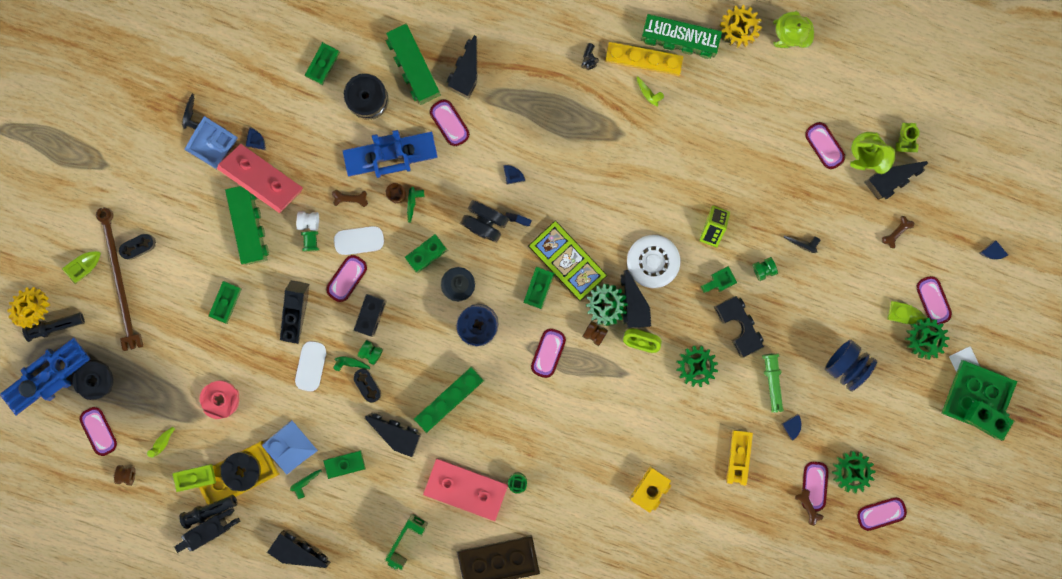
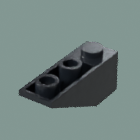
M475 35L472 40H467L464 47L466 51L463 56L460 55L455 64L457 68L454 73H450L446 82L448 83L449 90L468 100L478 83L477 36Z
M928 162L894 166L884 174L876 172L864 183L877 200L882 198L886 200L895 194L893 190L898 186L902 188L910 182L909 178L911 176H918L924 172V166Z
M624 270V274L620 275L621 286H624L625 293L621 296H626L623 303H628V305L626 306L627 312L623 313V324H627V328L651 327L650 306L629 271Z
M291 280L286 287L280 341L299 344L310 284Z
M376 413L365 416L366 421L394 451L410 457L414 456L421 437V433H418L417 428L411 426L404 428L400 426V422L392 419L389 422L382 420L383 416Z
M283 530L267 551L269 555L283 564L327 568L331 563L325 554L315 552L310 544L305 541L300 542L296 539L297 536L288 530L286 532Z

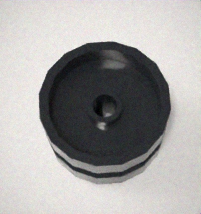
M368 73L358 74L348 81L344 89V101L350 111L358 118L365 120L375 119L381 116L387 109L389 103L388 92L382 81L374 75Z
M472 200L468 210L477 217L464 215L460 225L483 239L498 243L501 233L492 226L505 228L509 218L480 202Z

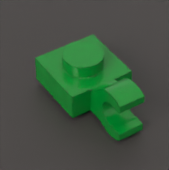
M727 266L711 274L713 280L700 287L704 293L716 287L721 292L736 284L737 281L731 269Z

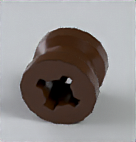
M118 465L114 473V483H126V485L132 486L136 475L135 467L129 466L126 468L123 465Z

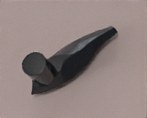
M191 94L187 102L182 120L183 129H186L188 126L196 130L199 123L191 120L195 94Z
M784 236L786 240L811 253L818 252L816 247L821 240L814 236L810 243Z

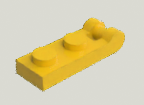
M732 431L726 477L727 484H733L734 482L740 483L743 486L747 485L752 432ZM735 470H741V475H735Z

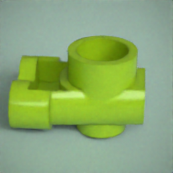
M902 123L899 141L895 144V151L918 152L919 144H916V139L919 137L920 131L917 123Z

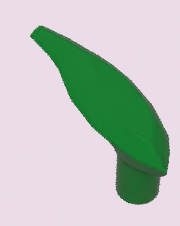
M414 187L409 189L407 205L408 223H411L416 205L415 198L425 197L424 190H414Z
M347 356L335 358L336 363L333 366L336 371H340L343 365L370 370V366Z
M319 469L300 479L290 487V491H295L297 498L302 499L305 497L302 488L317 477L322 470Z

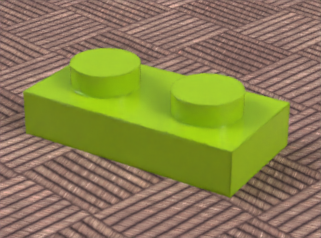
M212 464L172 473L176 492L216 483Z

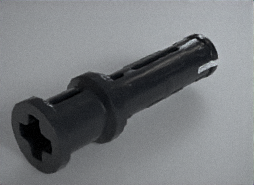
M82 312L49 322L42 320L39 321V325L35 324L32 328L26 326L25 329L22 328L25 340L31 342L34 338L41 336L45 338L52 332L84 324L85 319Z
M230 495L207 506H197L190 512H182L179 515V520L184 529H189L193 524L203 523L208 517L237 506L238 502L234 495Z

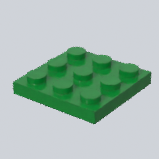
M961 360L941 414L969 424L963 418L973 401H982V399L992 403V408L995 410L1001 409L1006 412L1018 381ZM983 409L978 412L980 419L984 416ZM997 419L995 422V427L999 428L1001 425L1000 419Z

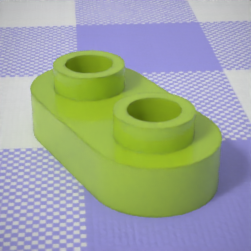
M631 328L625 331L623 342L627 346L638 350L656 353L661 348V338L652 333Z

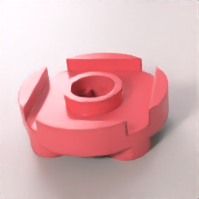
M227 381L211 382L201 391L200 405H202L204 413L210 418L223 419L230 417L239 406V391ZM222 395L224 403L218 405L215 397Z

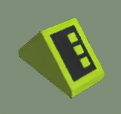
M712 205L699 241L717 248L727 229L730 212Z

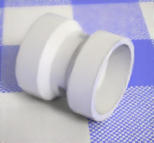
M298 211L297 230L309 228L311 231H318L319 213L312 212L308 214L305 211Z

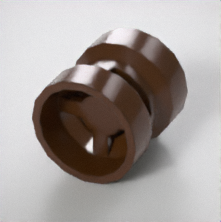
M392 183L386 188V196L392 203L399 204L405 200L406 190L401 184Z
M591 321L582 337L587 340L591 339L595 345L600 346L608 330L604 327L600 328L596 322Z

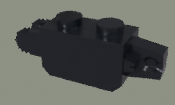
M232 507L223 513H219L181 536L183 541L174 546L177 553L188 548L189 552L194 551L241 522L239 518H235L227 524L224 517L231 515L235 511Z

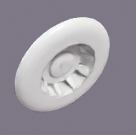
M647 235L638 239L630 248L627 256V267L632 278L640 285L648 288H660L669 284L678 274L680 255L676 246L669 239L660 235ZM659 248L662 249L664 252L660 253L658 251Z

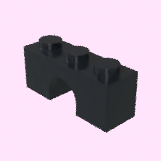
M733 296L714 306V309L722 324L735 320L741 325L740 335L731 341L739 356L744 358L763 348L762 342H764V339L759 331H755L753 327L755 325L754 320L750 314H746L744 310L746 306L743 300Z

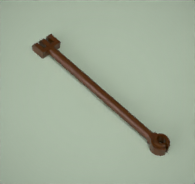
M103 207L96 212V218L104 228L126 337L120 338L123 351H128L127 343H129L132 350L136 349L135 341L138 348L143 347L141 334L134 335L111 228V221L114 215L112 210ZM103 211L106 213L104 218L101 217Z

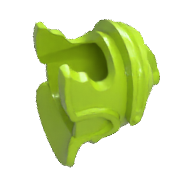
M799 12L785 13L779 19L773 21V24H776V33L780 39L778 42H773L774 47L790 48L791 46L807 48L812 44L814 38L813 24L809 18L802 17Z
M863 132L852 143V154L857 160L850 161L851 167L859 170H865L866 168L874 169L875 172L884 174L893 166L895 150L891 146L886 145L877 132Z

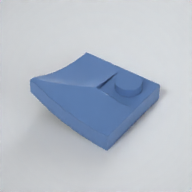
M204 116L184 150L217 170L218 164L226 157L238 138Z
M292 420L262 444L263 448L286 475L318 451Z

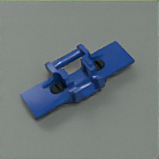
M394 130L392 135L379 137L378 134L372 135L374 144L342 150L348 177L374 171L377 178H380L381 175L404 170L409 172L411 171V163L438 158L433 132L401 138L399 131ZM404 157L405 163L381 168L379 166L380 162Z

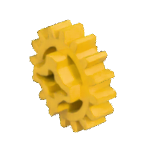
M736 5L733 11L728 9L727 15H723L721 18L725 21L719 25L724 28L721 30L722 34L726 35L723 40L729 39L730 46L736 43V47L739 48L743 43V46L747 47L748 41L753 44L755 42L754 38L759 37L760 34L756 31L762 29L761 26H758L761 19H756L758 13L752 14L751 7L745 10V5H742L741 9H738ZM733 17L734 23L728 26L729 20ZM739 23H740V26H743V25H744L743 30L741 29V27H737V25H738ZM753 27L751 35L748 36V29Z
M26 287L25 292L19 290V295L13 296L14 302H9V305L12 307L7 310L10 313L8 318L12 320V323L24 329L26 326L32 328L33 323L39 325L38 320H44L43 314L49 312L46 310V307L50 306V303L47 302L49 297L40 289Z

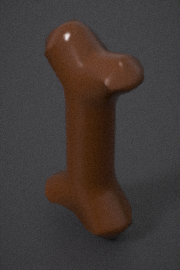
M338 190L332 192L335 198L333 202L335 206H338L341 202L359 203L362 207L368 205L366 191L359 195L342 194Z
M906 216L900 217L901 223L891 235L882 237L883 244H888L893 249L896 248V239L905 230L914 228V222L908 221Z
M803 489L801 494L795 496V499L800 500L804 504L809 514L808 523L815 526L817 521L822 520L824 516L815 511L809 498L810 490Z

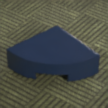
M249 128L246 147L266 151V143L263 136L255 129Z
M503 165L507 185L526 181L519 169L511 165Z
M506 212L505 216L509 218L510 222H516L527 227L531 225V219Z
M996 240L980 252L983 257L993 260L1008 256L1007 252Z
M799 414L781 424L792 441L801 431L802 423Z

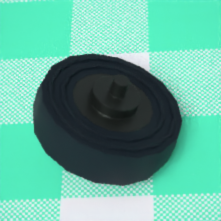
M455 267L449 269L441 279L442 292L452 301L459 302L468 299L475 290L473 275L465 268Z

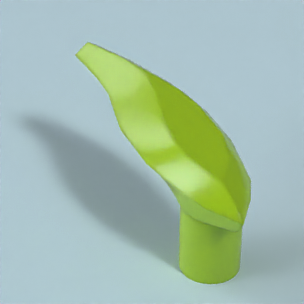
M636 77L643 96L651 104L658 107V102L664 98V94L659 92L654 95L651 89L639 77Z
M174 427L165 431L156 440L152 449L147 452L148 457L153 458L165 449L171 434L175 430Z

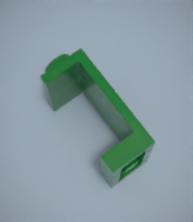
M411 514L385 559L389 567L394 570H398V568L400 570L403 569L407 559L394 551L408 528L422 536L428 522Z

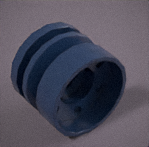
M474 304L467 307L460 314L456 327L462 341L468 345L478 347L486 345L494 338L499 322L498 316L489 306ZM476 319L479 322H483L481 329L478 326L474 327L473 324H475Z
M852 339L841 345L825 366V371L834 378H838L843 374L840 383L846 385L849 391H854L870 377L877 365V360L873 357L869 358V353L865 352L859 356L861 347Z

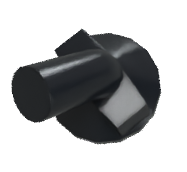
M588 43L585 49L584 59L581 64L582 69L591 70L599 62V59L594 57L592 53L595 47L592 43Z

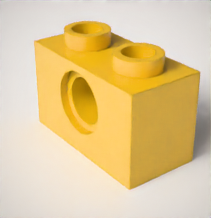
M650 466L629 498L632 502L651 513L652 510L655 511L661 503L659 499L662 494L666 495L672 486L670 484L671 480ZM649 486H656L657 491L654 495L647 494Z

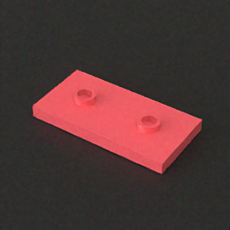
M242 144L217 166L219 171L278 213L293 201L303 189V187Z
M436 458L423 495L495 521L508 484Z

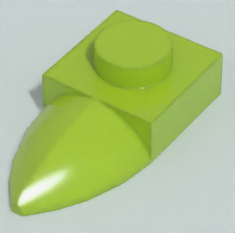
M97 251L84 253L63 267L62 270L76 284L91 273L97 265L101 253Z
M891 301L887 320L903 324H917L918 319H922L924 322V318H927L912 305Z

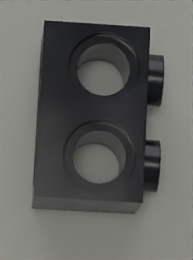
M366 294L353 331L374 337L387 301Z

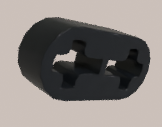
M141 234L123 243L119 247V254L124 259H135L153 250L156 246V240L149 234ZM144 238L150 240L148 247L139 246L144 243ZM126 247L136 248L131 251V255L125 254V252L127 251Z
M367 369L357 370L354 374V382L364 399L370 403L378 401L381 397V390L372 374ZM360 372L367 374L368 377L365 378L368 383L367 385H365L364 381L358 380ZM368 386H370L372 391H377L375 399L373 397H368V394L370 393L367 388Z

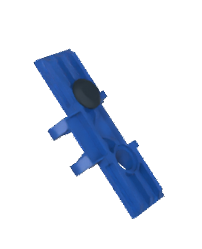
M72 338L55 352L48 348L45 354L27 368L23 367L21 369L23 376L0 393V396L15 416H17L40 397L51 401L55 398L54 394L62 387L68 388L71 386L72 382L67 381L65 378L88 362L90 357L75 338ZM61 360L65 363L63 370L60 367ZM49 361L50 366L34 377L32 375L35 370Z

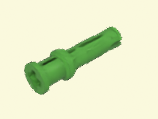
M779 353L762 355V358L765 359L766 371H764V375L768 377L771 412L773 413L784 411L779 375L782 373L778 363Z

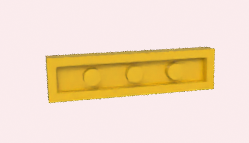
M609 42L605 62L680 76L684 56Z

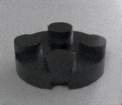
M96 361L86 362L73 375L74 390L87 400L101 399L109 394L113 386V375L109 366ZM92 375H94L95 378H97L95 386H93L92 383H89V379L92 378Z
M237 452L230 455L221 465L222 480L232 491H246L252 488L258 482L261 474V466L257 458L245 452ZM238 466H240L241 469H246V471L244 472V477H241V475H237L236 472L238 471Z

